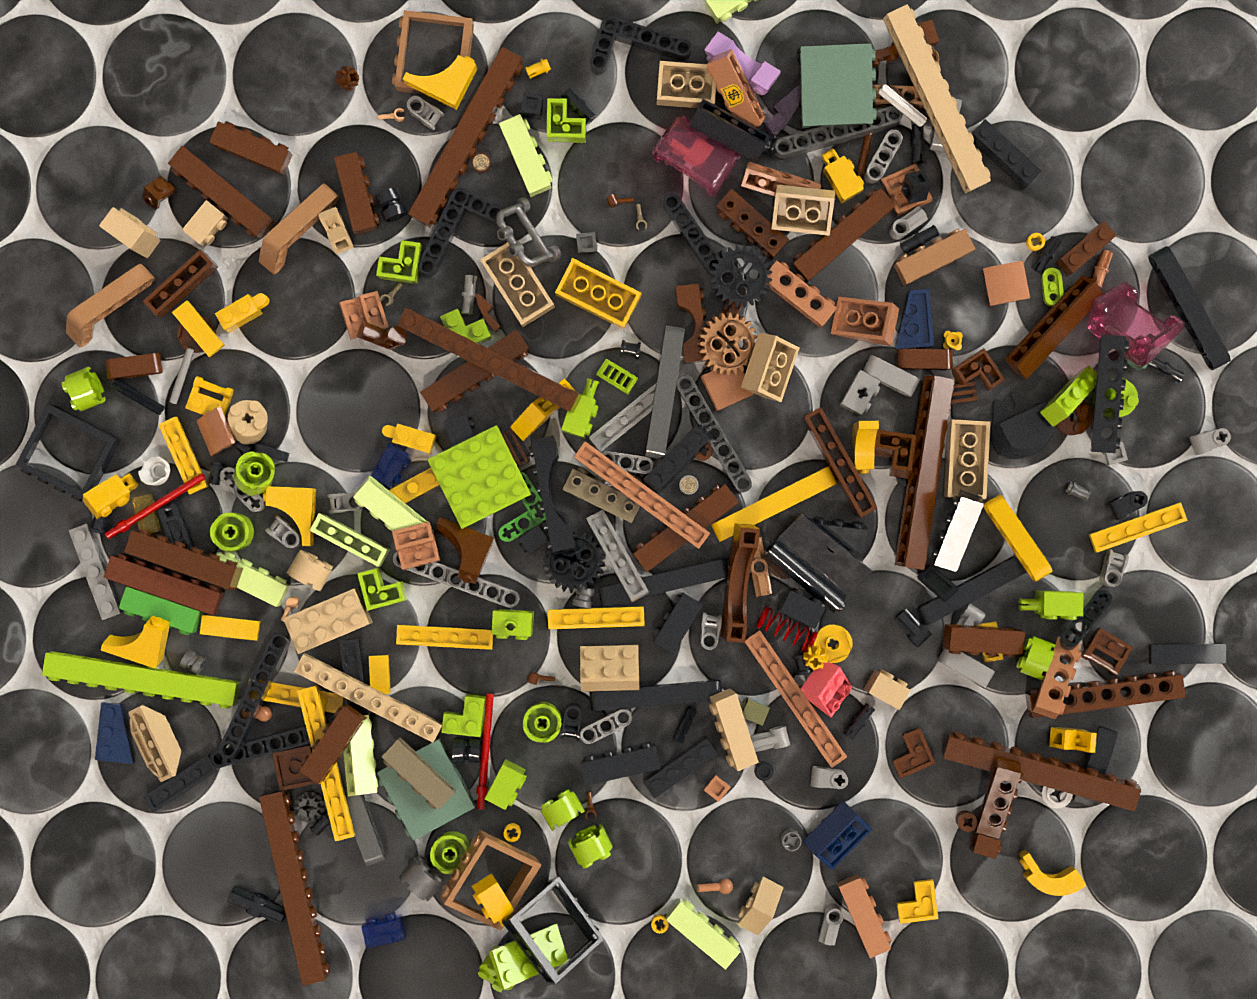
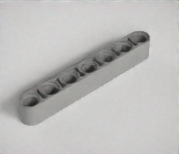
M397 551L393 555V562L396 566L401 568V564L398 561L399 555ZM440 562L426 564L425 569L422 571L416 567L406 569L508 608L516 606L520 600L519 594L515 590L480 577L477 580L480 585L477 591L470 588V583L462 580L459 584H455L452 581V576L455 573H459V569ZM437 566L443 569L441 577H437L434 574V569ZM489 587L497 589L498 594L496 597L488 595ZM507 594H514L516 597L514 604L506 602Z

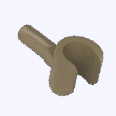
M636 204L638 216L636 229L639 230V222H644L646 229L647 222L643 220L641 204Z
M399 282L389 294H384L380 297V302L385 297H388L389 302L386 306L392 305L393 297L403 285Z

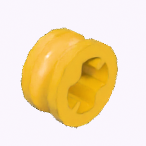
M1033 233L1026 240V246L1031 251H1038L1045 244V238L1040 233ZM1038 238L1040 245L1033 246L1031 239Z
M515 823L508 824L503 833L505 839L509 842L517 841L521 835L520 826ZM516 829L515 833H518V835L510 837L507 830Z
M662 914L655 915L651 921L652 929L656 933H664L668 929V921H666V916ZM659 919H662L665 926L657 928L655 921L658 920L659 922Z

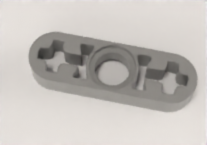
M227 467L221 471V481L249 510L253 512L264 510L266 502L263 501L261 494L251 496L255 500L260 499V507L253 508L254 502L251 499L245 500L250 496L239 494L235 482L231 479H226V473H234L235 468Z

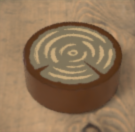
M485 153L474 155L472 158L473 169L478 173L487 172L491 167L489 156Z

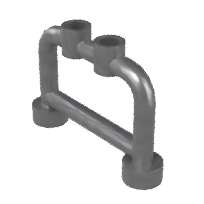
M525 197L515 200L514 205L497 213L496 223L499 227L497 236L502 241L505 239L508 241L510 246H508L507 251L511 257L517 256L524 265L530 267L537 266L546 261L555 262L561 258L560 249L554 245L547 248L525 213L530 210L528 199ZM516 213L542 255L529 259L524 254L523 245L515 240L513 229L505 224L503 218Z

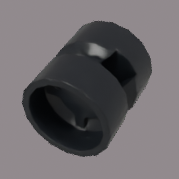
M390 188L375 195L378 206L382 208L381 214L384 222H393L408 214L404 203L400 202L402 197L398 188Z
M453 738V763H464L465 760H468L469 763L481 762V738H470L469 741H466L465 738ZM467 747H471V754H467Z

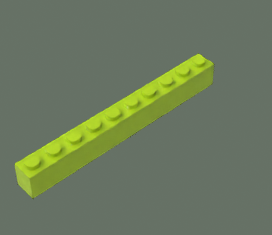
M54 651L45 653L42 676H47L48 680L51 681L66 679L67 683L70 684L84 682L89 687L103 685L107 690L122 688L126 693L140 691L145 696L159 694L164 699L178 697L181 698L182 702L191 703L193 700L200 701L201 705L207 706L215 703L219 704L220 708L230 709L231 706L237 704L240 681L159 668L155 669L147 666Z

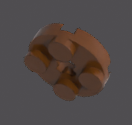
M1083 400L1074 410L1077 419L1071 422L1068 416L1056 425L1058 431L1069 436L1084 433L1092 422L1091 406Z

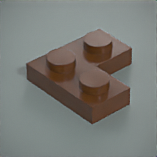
M919 727L902 734L909 753L892 760L900 779L935 764Z

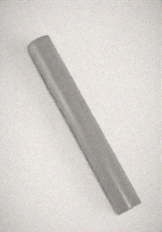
M186 349L171 394L170 403L177 404L194 349Z

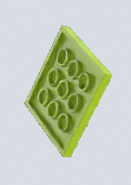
M497 425L427 459L461 529L531 495Z

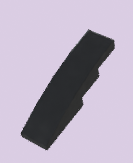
M1222 643L1149 644V664L1226 663V644Z
M1099 726L1096 731L1095 753L1087 752L1083 769L1093 768L1098 770L1099 773L1105 774L1113 753L1118 731ZM1073 795V801L1091 807L1095 801Z

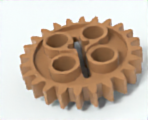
M726 312V316L723 313H719V319L716 316H712L713 322L706 321L708 327H701L704 334H698L702 338V341L697 342L698 345L702 346L698 352L704 354L700 359L707 360L705 366H711V371L717 370L718 374H722L724 371L725 375H729L730 371L732 374H737V369L743 372V365L748 366V360L751 358L756 343L754 339L758 335L752 334L756 329L753 327L749 328L751 321L745 322L746 317L741 316L739 318L737 313H734L733 316L730 312ZM728 325H730L731 332L729 335H727L725 332L726 327ZM717 331H719L722 338L717 335ZM714 339H717L718 345L714 349L712 342ZM742 339L744 344L743 347L739 349L738 342ZM727 353L730 354V360L728 362L725 361V355Z

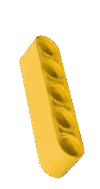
M999 494L984 503L983 507L1031 579L1036 582L1052 572L1050 564L1004 497Z

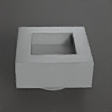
M1123 441L1120 442V448L1116 449V453H1104L1107 465L1128 460Z

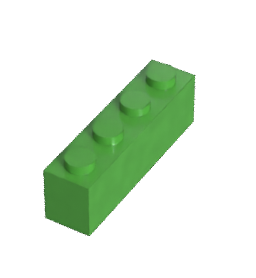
M126 586L119 609L124 610V614L129 616L140 615L144 621H148L151 616L170 621L169 629L172 627L178 628V632L185 635L197 632L203 615L202 611L130 586Z

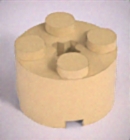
M244 400L231 406L228 414V426L234 439L242 444H254L259 442L266 433L268 417L266 410L258 401Z
M300 550L286 573L305 585L312 584L313 589L321 591L332 572L333 566L325 561L318 560V557L312 553Z

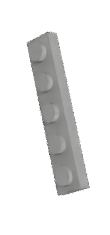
M657 383L589 437L600 453L652 412Z
M604 510L586 518L631 602L648 594V589Z
M85 524L69 530L101 619L105 620L121 614L122 611L119 609L120 605L111 581L103 578L106 568L93 533L88 531L90 525Z

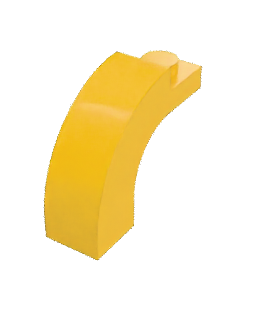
M1024 849L1018 853L1021 857L1019 862L1027 870L1022 873L1023 876L1034 887L1046 894L1064 896L1075 893L1087 886L1073 866H1069L1057 874H1046L1040 871L1029 852Z

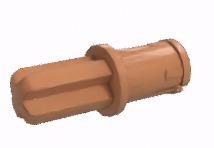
M1109 250L1101 251L1097 266H1094L1095 271L1092 280L1096 281L1100 289L1102 288L1106 273H1109L1108 266L1113 255Z

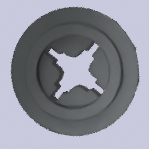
M305 792L296 798L293 808L295 816L300 821L311 823L321 817L325 805L323 799L318 794ZM308 800L310 806L317 807L310 810L309 815L307 809L301 808L307 805Z

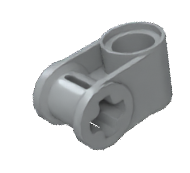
M412 96L407 101L410 114L433 131L440 117L445 115L441 110L430 105L421 97ZM414 103L421 104L419 110L414 111L411 109Z
M1220 428L1193 435L1189 439L1195 455H1200L1228 444L1231 435L1227 429ZM1221 434V435H1222V438H1220L1219 440H1217L1216 437Z
M354 493L327 495L330 498L331 510L329 514L345 513L346 511H356L364 508L359 505L357 507L352 505Z
M276 515V520L265 531L287 548L300 547L302 545L301 533L294 529L285 519ZM292 534L296 536V542L293 545L289 543V537Z
M1112 549L1107 550L1099 576L1100 583L1103 586L1115 587L1121 583L1124 570L1128 564L1129 555L1115 553ZM1109 573L1114 577L1112 583H1109L1107 580Z
M705 612L702 614L700 644L704 649L712 650L718 644L722 623L721 614L718 616L707 615ZM706 636L714 638V644L710 647L704 644Z
M812 766L810 786L843 789L847 786L848 777L843 770ZM838 775H841L844 780L837 784L834 778H838Z

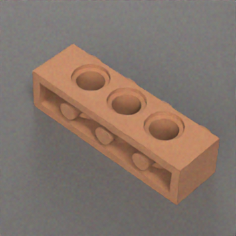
M749 161L741 184L742 187L772 196L776 195L777 185L821 189L820 183Z
M776 261L769 269L772 271V274L767 275V277L772 279V282H766V284L770 286L771 290L821 328L837 309L834 306L835 302L828 297H822L819 294L820 291L815 286H808L801 275L798 273L793 274L789 271L790 267L786 263ZM787 277L790 280V284L788 286L782 285L780 278ZM798 288L804 290L805 296L802 298L797 297L795 290ZM812 300L818 301L820 308L817 310L812 309L810 302Z
M1057 637L1054 642L1056 647L1052 648V651H1054L1053 659L1048 671L1044 674L1033 712L1052 719H1056L1059 714L1062 715L1066 704L1063 703L1064 697H1068L1071 686H1068L1069 680H1073L1076 669L1073 667L1075 662H1079L1082 654L1079 651L1081 644H1078L1073 650L1063 649L1060 645L1061 637ZM1060 658L1066 659L1068 664L1061 663ZM1054 676H1060L1063 682H1058ZM1049 693L1056 694L1057 699L1050 698Z

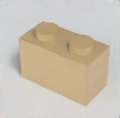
M206 200L182 230L205 248L206 245H210L214 241V235L218 230L221 231L226 226L228 217Z

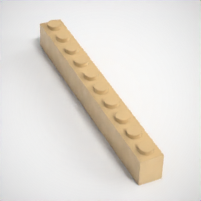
M907 4L886 14L883 21L966 194L990 182L991 175L988 168L984 167L981 161L982 155L973 144L974 138L965 127L966 122L963 115L959 114L955 98L951 97L948 91L949 85L940 74L941 68L932 57V49L924 40L923 29L916 23L915 12Z

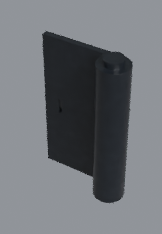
M801 513L767 547L763 554L764 557L813 597L823 602V605L833 613L843 610L846 605V596L872 572L867 565L804 513Z

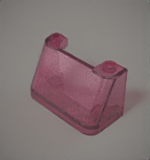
M683 115L681 117L676 116L654 146L651 158L658 162L664 159V164H669L699 183L700 187L703 188L705 186L709 190L707 193L716 198L740 160L739 153L728 149L727 146L720 142L713 141L702 132L695 131L689 126L691 121Z
M1125 281L1093 300L1088 327L1098 338H1100L1101 334L1126 336V340H1129V351L1125 352V357L1137 366L1143 367L1150 363L1183 330L1185 322L1173 315L1166 318L1165 322H1163L1137 303L1138 292L1136 288Z

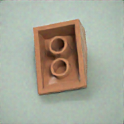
M838 297L837 309L835 310L831 329L832 335L892 346L899 308L889 302Z

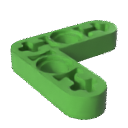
M523 472L521 474L526 479V485L531 486L529 491L535 493L536 499L532 503L527 502L525 498L522 499L528 511L500 528L499 537L505 542L513 541L542 523L543 520H546L545 513L543 514L544 518L541 519V517L535 516L537 513L535 507L532 510L529 507L535 505L538 501L541 502L542 499L529 477ZM521 518L529 520L528 528L522 529L519 527L518 523ZM515 522V526L520 533L512 532L510 539L503 537L504 529L511 530L514 528L511 524Z

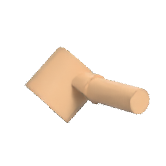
M397 108L394 113L378 115V119L391 118L397 122H402L405 117H397L396 114L403 113L404 110Z
M292 596L286 601V610L281 621L284 622L283 618L288 616L291 607L297 609L299 598Z

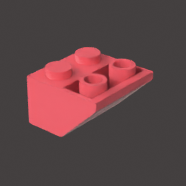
M823 662V669H815L801 687V691L807 700L832 718L853 687L840 666L830 662Z

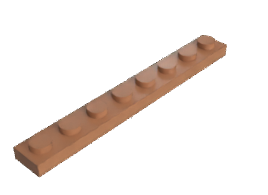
M584 442L575 454V459L698 549L710 533L587 442Z
M758 630L745 639L746 645L830 767H834L847 758L761 631Z

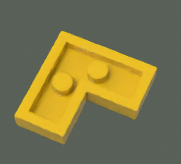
M933 879L913 881L915 900L897 903L899 923L938 919Z

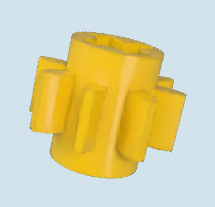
M818 645L812 648L808 647V653H804L805 666H810L813 670L823 669V662H828L826 649H821Z

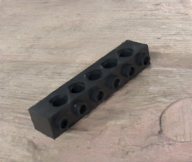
M1104 334L1100 336L1091 452L1116 453V449L1120 448V437H1117V431L1122 428V418H1119V410H1123L1124 407L1121 391H1125L1126 379H1122L1123 371H1127L1128 360L1124 359L1125 352L1129 351V340H1126V336ZM1112 349H1116L1119 352V357L1116 360H1110L1108 357V353ZM1109 369L1117 371V377L1113 380H1109L1106 376ZM1109 388L1114 389L1116 392L1113 399L1105 398V391ZM1106 408H1112L1114 411V415L1109 419L1103 417V411ZM1103 428H1111L1112 434L1110 437L1104 438L1101 436Z

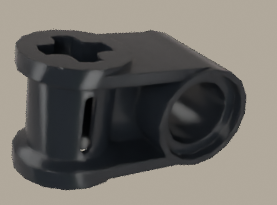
M1132 491L1111 500L1107 504L1117 521L1144 507L1148 502V497L1142 491ZM1136 496L1140 497L1138 503H1134Z
M571 703L566 707L560 739L570 738L576 739L579 742L582 708L579 704ZM570 709H576L579 715L577 717H571L569 716L568 711Z

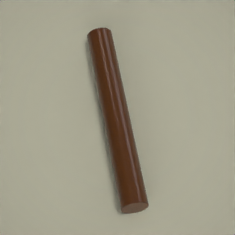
M873 133L865 135L856 172V176L859 175L862 179Z

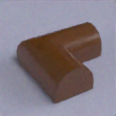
M365 321L362 322L357 333L358 338L388 350L405 344L407 338L405 330L399 326L385 330Z
M985 348L951 370L954 379L960 385H964L978 375L988 391L1005 380Z

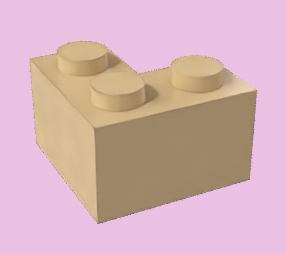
M874 669L863 689L900 710L911 691L906 688L908 684L900 679L894 681V676L883 669L880 671Z
M762 877L759 882L755 881L750 891L753 893L752 897H749L746 905L742 906L738 913L740 917L738 925L759 935L773 919L783 887L765 877Z

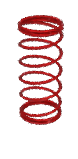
M766 606L757 622L756 628H761L770 610L771 613L765 628V632L768 630V628L776 619V617L780 614L779 623L774 633V637L777 635V633L785 624V622L789 619V625L784 636L783 642L786 640V638L793 630V628L797 624H799L798 631L792 646L796 644L797 640L802 635V633L806 629H808L807 637L802 647V651L804 650V653H808V647L812 648L818 636V632L814 631L808 639L810 629L809 627H806L799 634L800 622H797L789 631L791 625V618H787L780 626L782 619L781 612L778 613L770 622L773 609Z

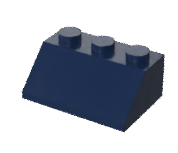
M843 801L807 835L803 843L818 859L833 870L873 829Z

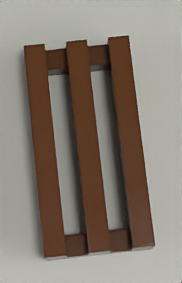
M975 381L965 383L964 385L954 384V389L971 386V390L953 392L952 397L972 394V397L951 400L950 405L977 401Z
M510 428L501 433L518 468L529 463L513 430ZM508 434L511 435L524 461L520 462L507 437Z

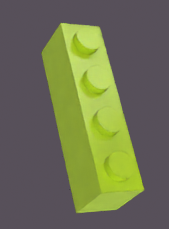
M1089 365L1075 374L1042 409L1040 413L1053 427L1067 418L1096 386L1097 372Z

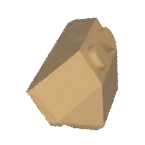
M144 705L129 711L131 734L146 766L161 782L175 776L181 749L166 717Z

